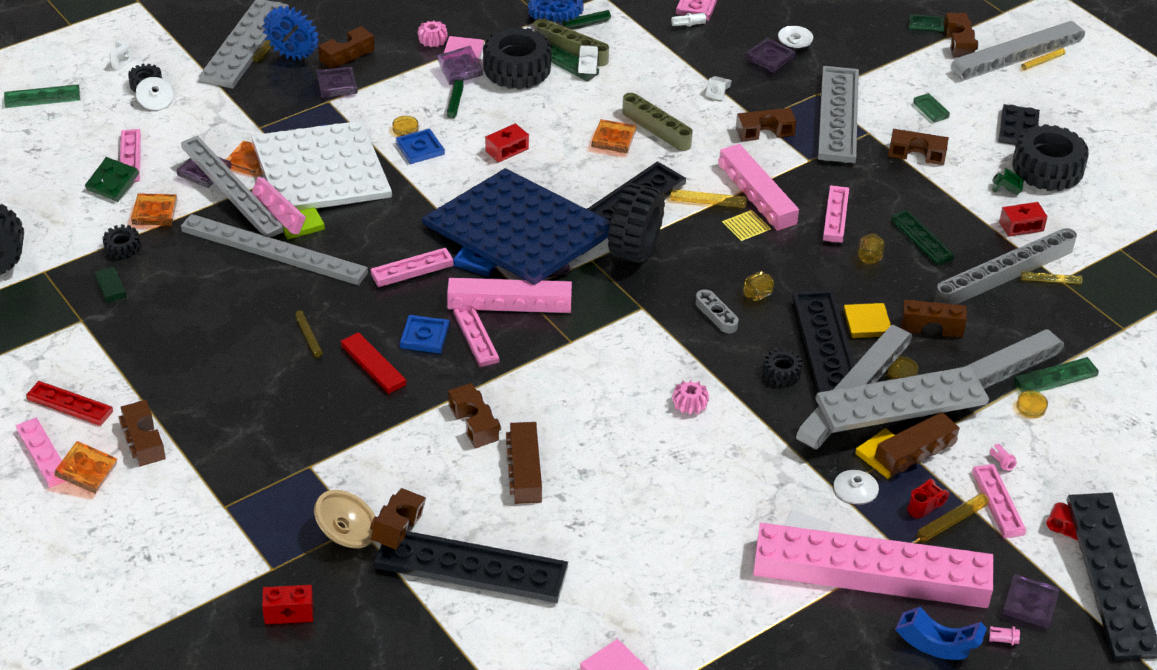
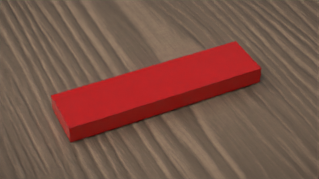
M359 332L341 341V346L388 394L406 385V379Z
M38 381L26 394L29 401L100 426L113 413V407L41 381Z

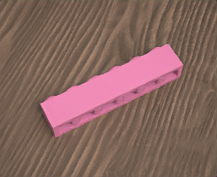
M741 144L720 149V157L718 159L720 168L728 174L729 178L737 184L749 201L757 207L758 211L766 217L768 222L777 231L797 225L799 214L797 206Z
M449 278L447 292L448 309L473 306L475 310L571 313L572 282L540 281L533 285L526 280Z

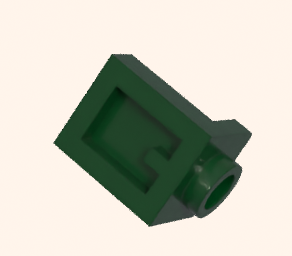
M1004 168L1001 173L998 172L993 177L992 190L996 192L1001 186H1004L1008 191L1018 195L1023 189L1024 179L1009 169Z

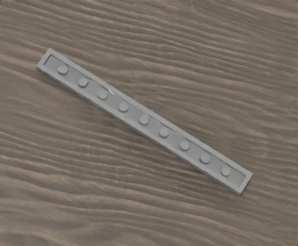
M193 214L181 225L182 232L355 285H360L368 274V267Z

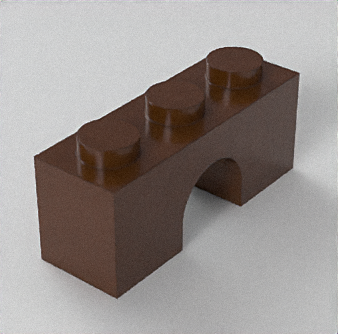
M946 13L943 28L946 37H952L950 49L953 58L965 56L978 50V40L975 39V31L972 30L971 20L968 19L967 13Z
M360 26L347 32V43H338L333 39L318 45L319 60L333 70L374 51V35Z
M791 108L737 113L736 130L741 142L759 140L761 130H771L777 138L795 136L796 119Z
M893 129L888 157L907 159L909 153L920 152L925 155L926 163L944 165L949 137Z
M904 300L901 314V329L911 333H922L924 325L938 323L942 326V336L963 338L967 321L966 306Z
M472 383L448 390V406L456 419L470 417L466 419V435L476 449L499 441L500 422L497 418L493 417L490 406L484 403L481 392L476 390Z
M147 400L120 406L122 415L118 416L121 429L126 428V431H124L126 443H131L132 445L129 446L132 459L137 458L140 467L165 460L164 445L158 429L154 430L152 413Z
M403 488L396 495L392 494L388 505H384L379 516H375L371 522L370 529L373 530L371 540L397 549L405 539L408 525L414 527L421 518L426 497Z

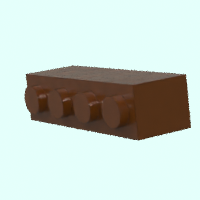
M941 412L878 443L874 458L892 476L898 472L905 471L916 463H921L925 458L931 455L934 456L947 447L955 445L958 440L957 436L960 427Z
M536 422L510 423V432H506V445H510V448H507V461H512V464H508V477L513 478V481H509L510 495H514L515 504L542 503Z

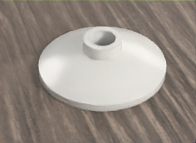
M788 26L779 31L778 39L786 46L802 48L812 43L813 34L808 29L800 26Z
M149 77L138 84L136 98L146 109L158 111L165 109L171 104L173 90L167 81L158 77Z
M844 471L834 481L836 495L849 504H868L878 495L879 487L877 481L870 474L863 471Z

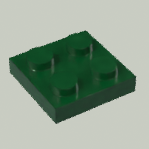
M105 157L87 181L85 187L91 192L119 202L139 175V171L135 167Z

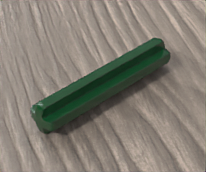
M609 10L575 17L574 20H563L562 26L571 29L606 21L611 18Z
M462 80L454 81L447 108V116L449 118L457 116L464 87Z

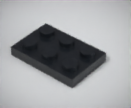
M1003 104L998 142L1016 145L1021 133L1039 124L1040 110L1032 107L1026 108L1012 104Z

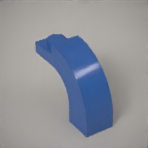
M921 607L903 612L895 630L909 644L922 652L942 659L959 660L967 658L971 648L975 649L982 644L987 628L982 622L962 628L945 627L935 622Z

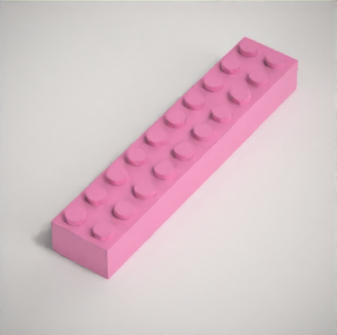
M760 522L753 576L988 608L993 592V554Z

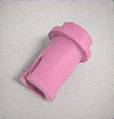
M1000 444L994 445L998 453L991 448L990 455L1000 463V467L1003 470H1012L1017 464L1016 457L1012 454L1010 455Z
M990 626L989 642L1011 643V646H1014V644H1019L1020 630L1015 629L1013 626L1012 629Z

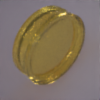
M412 116L397 117L392 123L393 132L399 137L419 131L418 120Z
M898 357L888 369V375L893 380L916 376L918 373L917 363L908 357Z
M1025 391L1019 395L1016 407L1026 417L1039 418L1046 413L1048 401L1041 393Z

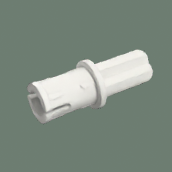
M687 13L685 16L672 17L671 21L673 26L687 25L691 27L695 24H705L706 15L705 13Z

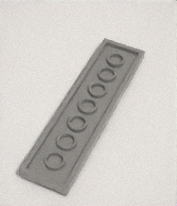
M255 0L201 72L199 81L233 89L268 41L265 40L267 35L263 33L265 28L262 27L265 23L263 20L266 18V15L274 8L278 9L279 6H282L284 9L286 6L289 7V5L268 0Z
M823 66L818 145L819 160L844 163L856 162L859 69Z
M971 366L817 393L815 398L832 433L986 405L989 401V397Z

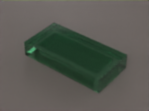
M909 15V29L944 32V17Z
M929 93L914 97L913 103L933 122L949 118L950 112Z
M115 266L95 272V277L106 302L126 297L125 289Z

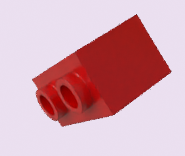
M516 123L485 136V152L498 163L529 149V134Z
M1039 202L1002 207L999 223L1009 237L1044 231L1048 216Z
M312 585L263 587L262 607L265 624L313 622L314 602Z

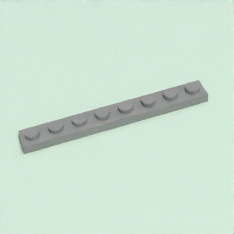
M198 135L181 142V148L263 236L271 238L283 233V225Z

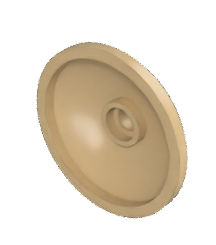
M343 490L326 491L317 499L314 506L315 519L320 529L328 538L339 545L349 548H363L373 542L371 540L373 530L370 529V525L375 514L362 499Z

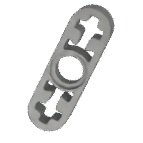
M698 291L696 294L697 307L722 332L729 334L736 332L738 329V317L712 291ZM712 310H720L722 312L714 313Z

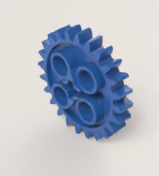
M529 0L528 14H530V17L545 19L553 23L556 21L562 22L563 20L569 21V18L574 20L575 17H579V14H582V11H584L583 0Z
M279 6L278 9L274 8L263 20L265 22L262 25L265 28L263 33L267 35L265 40H270L269 46L274 45V51L279 50L280 55L286 54L287 59L292 56L293 60L297 57L299 60H302L303 57L307 58L318 46L317 42L319 39L316 38L318 33L314 32L316 26H311L313 21H307L308 15L302 16L301 10L297 13L295 12V7L289 10L288 6L284 9L282 6ZM295 25H298L299 27L284 42V37L293 29Z

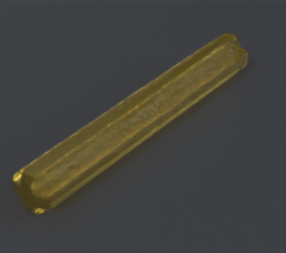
M672 189L670 197L672 201L745 208L747 203V197L677 189Z
M984 493L976 495L920 528L917 537L922 542H925L988 505V496Z

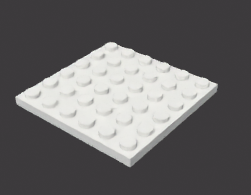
M362 121L252 135V144L265 180L298 210L392 197V190Z

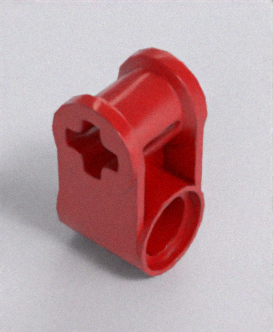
M929 479L911 492L907 512L914 518H923L935 509L943 506L948 500L950 493L939 488L933 479Z
M1061 502L1055 503L1047 518V527L1053 532L1061 533L1078 541L1068 505Z

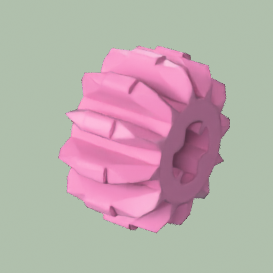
M427 21V23H421V26L418 27L419 41L425 47H438L439 45H444V42L447 41L448 32L446 25L440 21Z
M682 380L681 384L676 385L674 388L672 400L675 409H680L682 414L685 412H689L690 415L692 412L699 414L701 410L706 409L709 395L706 386L700 385V381L694 383L692 380L689 382Z

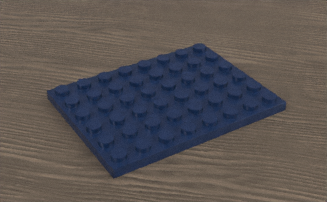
M506 168L422 217L423 225L533 285L608 238L609 225L611 224L610 220Z

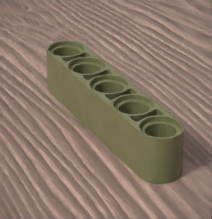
M538 19L534 22V32L538 31L541 35H544L552 48L579 58L580 46L598 47L597 66H606L609 63L608 44L545 19Z
M635 93L623 95L622 113L624 116L678 150L687 151L691 148L693 130L689 126Z

